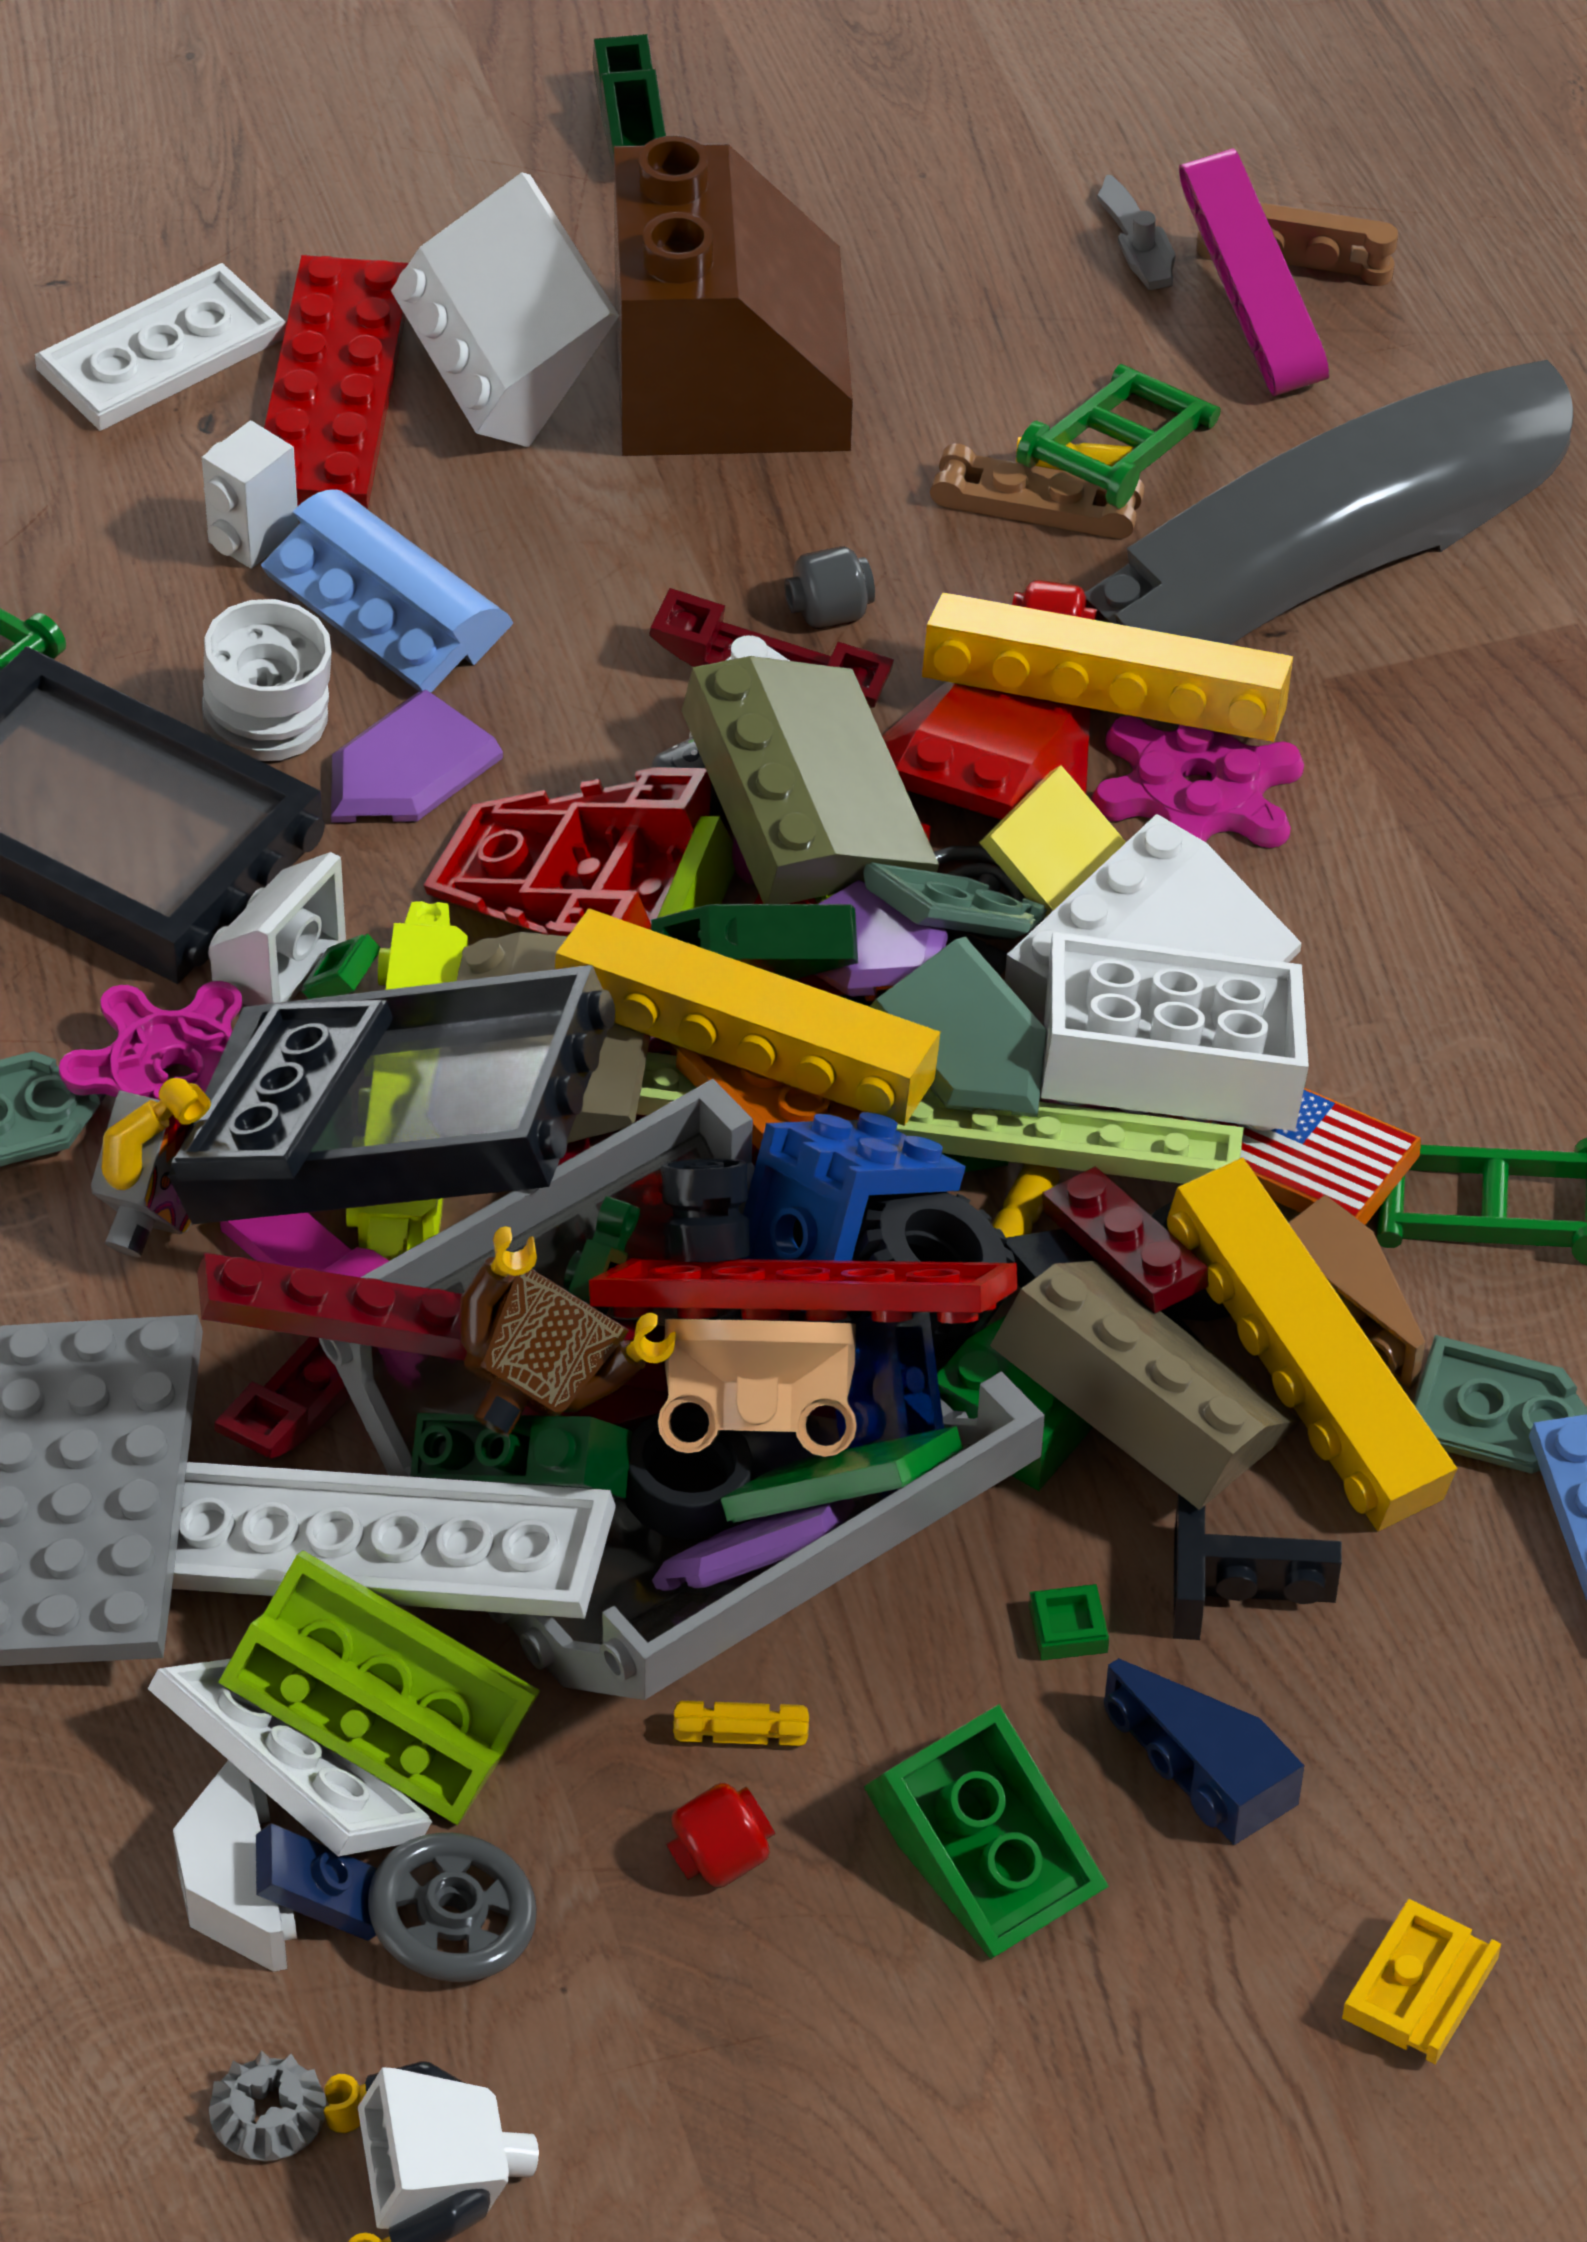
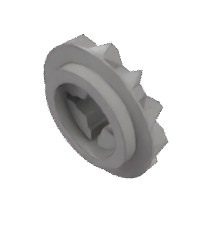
M261 2050L253 2061L242 2065L233 2061L228 2074L221 2081H214L210 2107H208L210 2122L219 2141L235 2154L259 2161L278 2160L301 2151L318 2135L325 2119L323 2110L326 2107V2098L319 2084L315 2069L306 2070L298 2065L292 2054L283 2060L269 2058ZM275 2087L279 2088V2101L283 2109L270 2107L266 2114L261 2115L255 2124V2102L251 2098L264 2099L269 2091H274Z

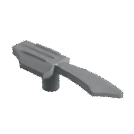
M1106 175L1097 198L1102 207L1112 216L1123 231L1118 236V243L1130 269L1139 277L1148 290L1172 286V268L1176 254L1164 229L1155 226V215L1150 211H1141L1134 198L1114 176Z

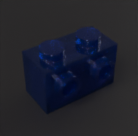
M929 1312L912 1313L913 1318L911 1320L902 1322H876L872 1320V1316L840 1322L856 1324L855 1366L848 1394V1403L855 1413L857 1429L855 1438L846 1449L944 1429ZM836 1409L839 1440H841L845 1434L846 1422L841 1411Z

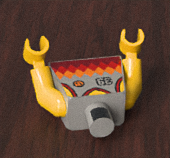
M171 1078L164 1082L158 1093L160 1100L119 1090L108 1128L103 1136V1145L92 1179L91 1189L93 1195L117 1211L105 1244L123 1254L141 1257L152 1228L181 1235L188 1231L191 1225V1221L168 1174L172 1167L171 1162L180 1150L191 1123L196 1122L206 1114L211 1106V1101L197 1084H188L185 1079Z

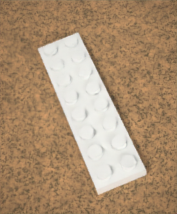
M187 1462L172 1589L274 1596L296 1555L304 1550L395 1605L585 1619L616 1505L611 1490Z

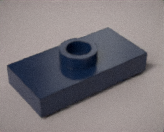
M272 1823L256 1834L257 1896L366 1941L376 1936L368 1909V1892L373 1875L377 1870L376 1867L348 1855L337 1856L328 1847Z

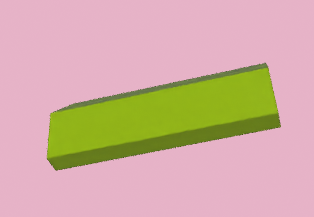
M304 1550L296 1555L264 1614L250 1624L218 1681L219 1684L456 1825L462 1821L496 1768L540 1693V1690Z

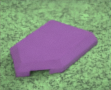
M428 690L419 691L332 754L331 823L356 822V816L392 815L393 822L419 821L503 759V751L492 735Z
M858 880L819 903L852 904L856 912L858 963L814 975L848 996L876 995V987L894 986L945 948L948 939L947 931L944 928L916 924L866 889L865 882Z
M853 1498L763 1516L728 1528L664 1561L652 1581L655 1588L662 1591L674 1590L684 1582H687L688 1586L693 1588H701L786 1559L842 1525L856 1505Z

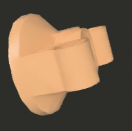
M665 1319V1339L674 1331L676 1332L673 1353L664 1361L669 1395L666 1403L660 1410L658 1427L665 1443L674 1450L684 1453L702 1451L713 1444L720 1430L796 1432L798 1440L805 1449L812 1454L826 1457L842 1452L848 1448L855 1438L857 1423L855 1413L848 1403V1394L855 1366L856 1324ZM683 1403H697L708 1414V1431L703 1438L696 1442L682 1441L672 1431L670 1422L672 1413ZM824 1405L835 1407L841 1411L846 1422L845 1434L841 1440L827 1446L813 1441L807 1433L806 1427L808 1416L812 1410Z

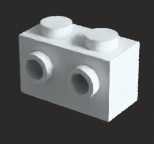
M250 420L225 440L213 445L202 456L209 543L221 554L230 555L252 569L269 556L299 525V522L293 513L298 507L294 446Z

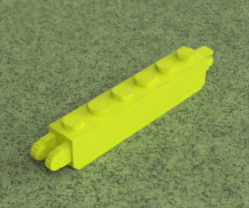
M423 901L411 902L405 923H394L391 948H380L378 985H386L385 990L454 982L457 980L463 948L468 946V936L457 926H450L448 903L436 902L428 904ZM441 1051L367 1060L365 1076L366 1080H374L373 1090L361 1091L359 1105V1127L367 1128L366 1139H355L354 1147L439 1138L427 1119V1113ZM444 1198L346 1208L347 1227H358L359 1248L374 1250L390 1261L440 1233Z

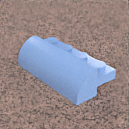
M325 490L302 502L293 511L300 524L261 564L269 578L418 691L428 690L432 692L463 658L472 665H475L513 624L512 619L505 611L341 490Z

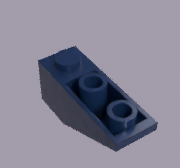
M1120 1658L1108 1664L1104 1708L1109 1719L1121 1732H1130L1147 1751L1149 1760L1155 1770L1167 1780L1173 1779L1190 1797L1195 1812L1207 1826L1217 1827L1233 1845H1236L1299 1805L1305 1765L1261 1718Z

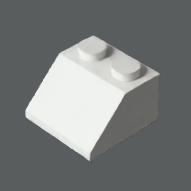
M329 852L282 869L265 888L256 890L249 899L244 911L229 926L220 928L210 943L208 956L211 961L212 981L228 982L237 987L242 995V1003L247 1006L291 1001L301 991L303 984L327 948L346 941L341 857Z

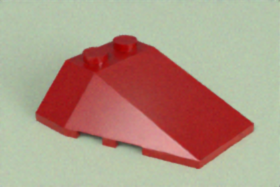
M945 682L882 735L907 793L911 791L1001 820L1050 771L1062 765L1086 794L1091 708Z
M653 767L636 771L635 778L637 781L603 788L600 779L581 782L580 789L582 792L549 799L546 791L541 790L472 804L423 886L426 893L433 897L547 935L568 937L588 909L652 930L651 919L658 917L697 821L700 819V816H710L711 780L706 768Z

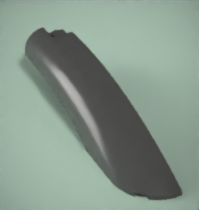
M1542 360L1454 381L1415 394L1350 420L1242 475L1128 547L1129 564L1085 592L1086 608L1097 609V621L1232 645L1254 629L1299 603L1350 578L1432 547H1436L1442 552L1532 492L1553 474L1566 455L1570 445L1574 415L1569 389L1557 369L1548 360Z

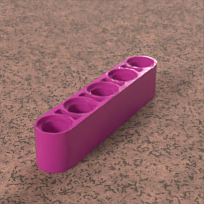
M1231 148L1179 165L1180 182L1188 206L1272 396L1284 394L1328 379L1329 367L1324 348L1237 151Z

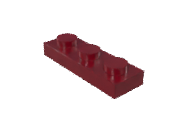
M1096 1166L1042 1192L1044 1213L1154 1314L1209 1287L1208 1267Z

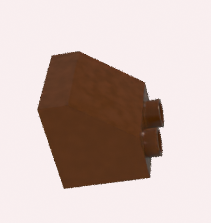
M664 136L648 142L645 146H614L615 309L619 314L616 320L622 456L851 451L853 397L840 246L729 144L701 145L687 137Z

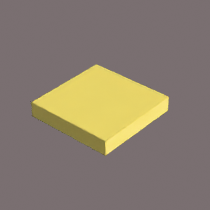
M1062 765L1050 771L979 843L1028 900L1045 905L1044 908L1047 909L1046 918L1118 851L1126 841Z

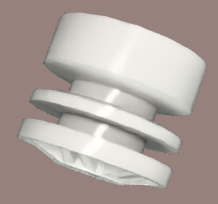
M277 599L249 600L228 607L212 620L204 637L205 678L203 680L202 697L203 723L211 737L259 761H278L302 754L320 740L328 722L327 705L329 702L328 683L331 669L330 634L319 618L299 605Z

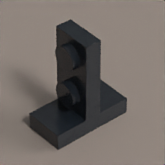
M1178 1493L1174 1523L1173 1639L1200 1640L1205 1596L1223 1597L1233 1601L1251 1598L1290 1600L1298 1604H1312L1316 1602L1336 1603L1342 1565V1541L1205 1534V1506L1199 1510Z

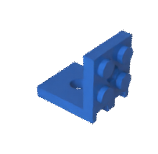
M860 1113L858 1120H845L833 1115L816 1114L813 1121L766 1123L748 1193V1200L743 1215L749 1219L750 1255L742 1259L852 1261L869 1195L959 1191L966 1166L943 1155V1146L923 1137L907 1136L896 1130L898 1123L895 1120L876 1113ZM797 1218L803 1229V1240L800 1248L797 1247L793 1237V1227Z

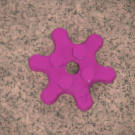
M1122 716L1116 719L1107 731L1105 743L1108 750L1126 760L1133 769L1128 775L1102 781L1092 793L1090 800L1108 821H1122L1136 816L1152 819L1158 814L1204 842H1207L1212 835L1225 831L1240 833L1253 844L1265 848L1279 847L1289 839L1291 826L1285 812L1280 807L1266 800L1263 794L1272 786L1290 784L1302 776L1304 762L1299 749L1295 745L1284 741L1263 746L1246 745L1227 733L1179 725L1178 730L1162 731L1154 729L1134 716ZM1208 772L1211 773V781L1199 780L1190 782L1183 777V775L1186 777L1190 775L1206 776Z
M212 981L202 985L197 990L195 999L189 1006L181 1010L168 1011L151 1004L145 994L137 987L130 985L110 987L103 993L100 1006L101 1012L108 1024L118 1033L117 1039L110 1046L103 1049H79L64 1055L59 1065L61 1080L66 1088L76 1095L107 1094L117 1097L119 1090L160 1100L159 1090L164 1082L168 1080V1074L163 1069L181 1064L188 1066L194 1072L188 1076L174 1078L185 1079L188 1084H197L205 1093L233 1031L231 1022L241 1010L243 1001L241 992L237 987L228 982Z

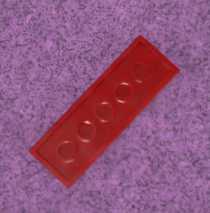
M301 255L264 429L294 446L297 506L319 492L333 489L345 492L366 509L369 507L406 315L392 294L391 289L397 282L400 273L409 263Z
M631 1258L589 1279L590 1306L613 1307V1316L620 1318H639L646 1313L654 1314L653 1307L677 1308V1317L683 1319L715 1317L718 1315L717 1308L741 1309L742 1318L747 1320L782 1317V1310H806V1319L812 1321L842 1320L847 1318V1311H871L872 1320L876 1322H902L911 1320L913 1318L912 1312H937L938 1322L969 1323L978 1320V1313L996 1309L997 1302L1017 1290L1016 1263L760 1259H737L721 1262H678L665 1258Z

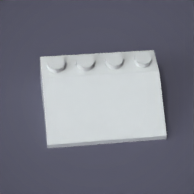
M523 172L420 246L391 289L392 294L475 433L530 447L619 317L616 309L531 175Z
M1156 814L1007 954L1005 983L1044 1026L1052 932L1287 963L1301 951V942L1206 842Z
M1052 932L1044 1017L1046 1039L1041 1079V1098L1056 1100L1070 1106L1090 1104L1119 1108L1133 1114L1152 1112L1183 1116L1190 1121L1197 1122L1214 1120L1244 1124L1261 1131L1273 1129L1295 1131L1309 1068L1302 964Z

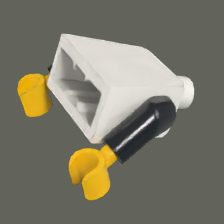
M420 2061L398 2068L382 2067L379 2073L368 2075L365 2084L359 2085L354 2077L347 2074H336L330 2077L325 2084L324 2092L330 2105L325 2107L323 2113L329 2128L335 2132L346 2133L361 2126L376 2226L380 2229H389V2236L382 2240L374 2234L365 2232L356 2234L348 2242H447L486 2217L488 2211L508 2183V2177L531 2178L536 2171L539 2149L535 2135L502 2132L496 2096L488 2088L466 2084L431 2062Z

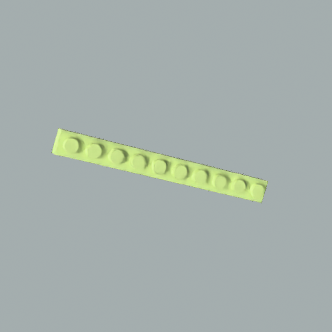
M647 1053L637 1114L649 1115L696 1088L676 1068L677 1056ZM929 1088L906 1125L898 1124L896 1129L907 1136H918L933 1140L943 1146L942 1153L1080 1171H1087L1096 1166L1104 1174L1185 1184L1240 1159L1244 1127L1039 1102L1038 1117L1011 1115L1012 1111L973 1108V1111L946 1108Z

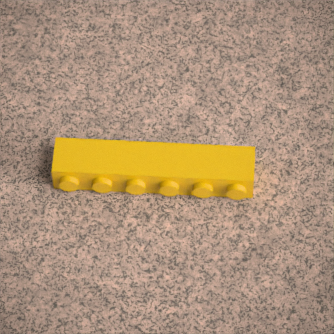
M942 593L927 623L922 677L1274 742L1287 707L1293 656Z
M588 909L556 952L555 969L593 965L603 990H608L613 998L615 1005L614 1023L863 1112L887 1116L900 1125H906L935 1080L940 1031L601 912Z
M1242 1157L1177 1187L1167 1217L1168 1231L1208 1267L1209 1287L1206 1288L1208 1294L1216 1303H1223L1237 1324L1238 1335L1243 1346L1250 1354L1258 1355L1272 1375L1273 1386L1281 1402L1289 1408L1293 1407L1308 1428V1437L1313 1449L1321 1459L1331 1462L1344 1482L1346 1496L1353 1508L1361 1514L1365 1513L1377 1532L1444 1500L1458 1468L1246 1160Z

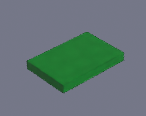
M957 1426L850 1448L843 1450L837 1455L826 1457L817 1455L782 1463L720 1499L727 1521L732 1520L734 1523L898 1489L960 1453L959 1451L963 1449Z

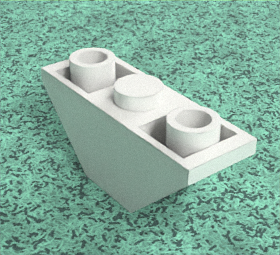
M228 1760L173 1828L177 1869L189 1925L191 1928L272 1972L287 1969L285 1941L297 1939L293 1910L256 1895V1834L261 1831V1823L270 1822L267 1796L254 1782H250L249 1778Z

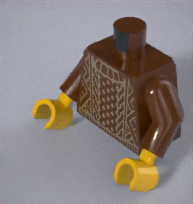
M507 1226L500 1227L495 1232L493 1237L495 1257H489L484 1261L460 1299L461 1343L467 1351L464 1366L472 1373L492 1384L473 1417L484 1426L506 1437H509L526 1406L541 1415L559 1416L563 1412L576 1413L617 1391L645 1367L646 1362H663L674 1351L675 1331L671 1332L662 1342H651L645 1338L644 1335L651 1332L657 1325L658 1315L653 1313H646L640 1317L636 1324L633 1341L624 1340L629 1331L627 1328L532 1269L537 1259L533 1236L527 1239L523 1249L517 1252L506 1251L512 1241L511 1227Z

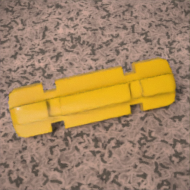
M681 1700L676 1703L674 1709L673 1733L675 1739L682 1742H703V1735L713 1736V1743L768 1745V1738H779V1745L802 1746L806 1744L808 1739L809 1712L808 1708L804 1705L780 1704V1711H769L770 1704L714 1702V1708H704V1701Z

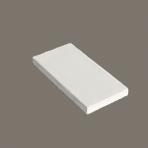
M220 263L35 354L36 369L99 431H102L282 341L287 322L223 263Z
M231 1659L158 1669L148 1690L337 1856L397 1846L426 1834L432 1823V1820L429 1819L430 1816L401 1791L219 1684L218 1681Z

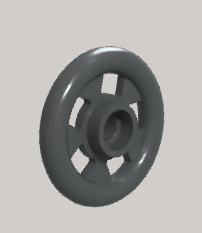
M432 1833L406 1841L392 1850L380 1863L373 1875L368 1892L369 1916L379 1941L401 1964L433 1979L450 1982H468L495 1975L509 1967L520 1957L531 1941L535 1930L537 1918L536 1899L533 1888L524 1871L503 1850L485 1840L470 1835ZM432 1862L440 1874L428 1881L424 1886H420L410 1872ZM471 1865L479 1868L495 1881L487 1891H483L478 1881L465 1873ZM415 1904L417 1916L422 1925L406 1928L399 1917L397 1907ZM452 1906L457 1908L461 1913L448 1912L442 1907ZM488 1910L508 1916L506 1927L501 1936L481 1929L485 1923ZM437 1938L450 1941L466 1940L467 1953L437 1950Z

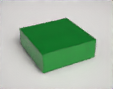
M368 933L328 947L303 984L301 991L308 999L345 995L353 992L379 954L381 947Z
M1097 1584L1030 1592L1029 1610L1041 1661L1108 1653L1109 1635Z

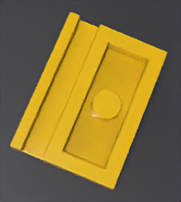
M1408 1898L1344 2004L1342 2019L1402 2049L1407 2050L1411 2046L1427 2054L1426 2060L1436 2065L1497 1962L1501 1943L1491 1939L1488 1944L1472 1936L1471 1928Z

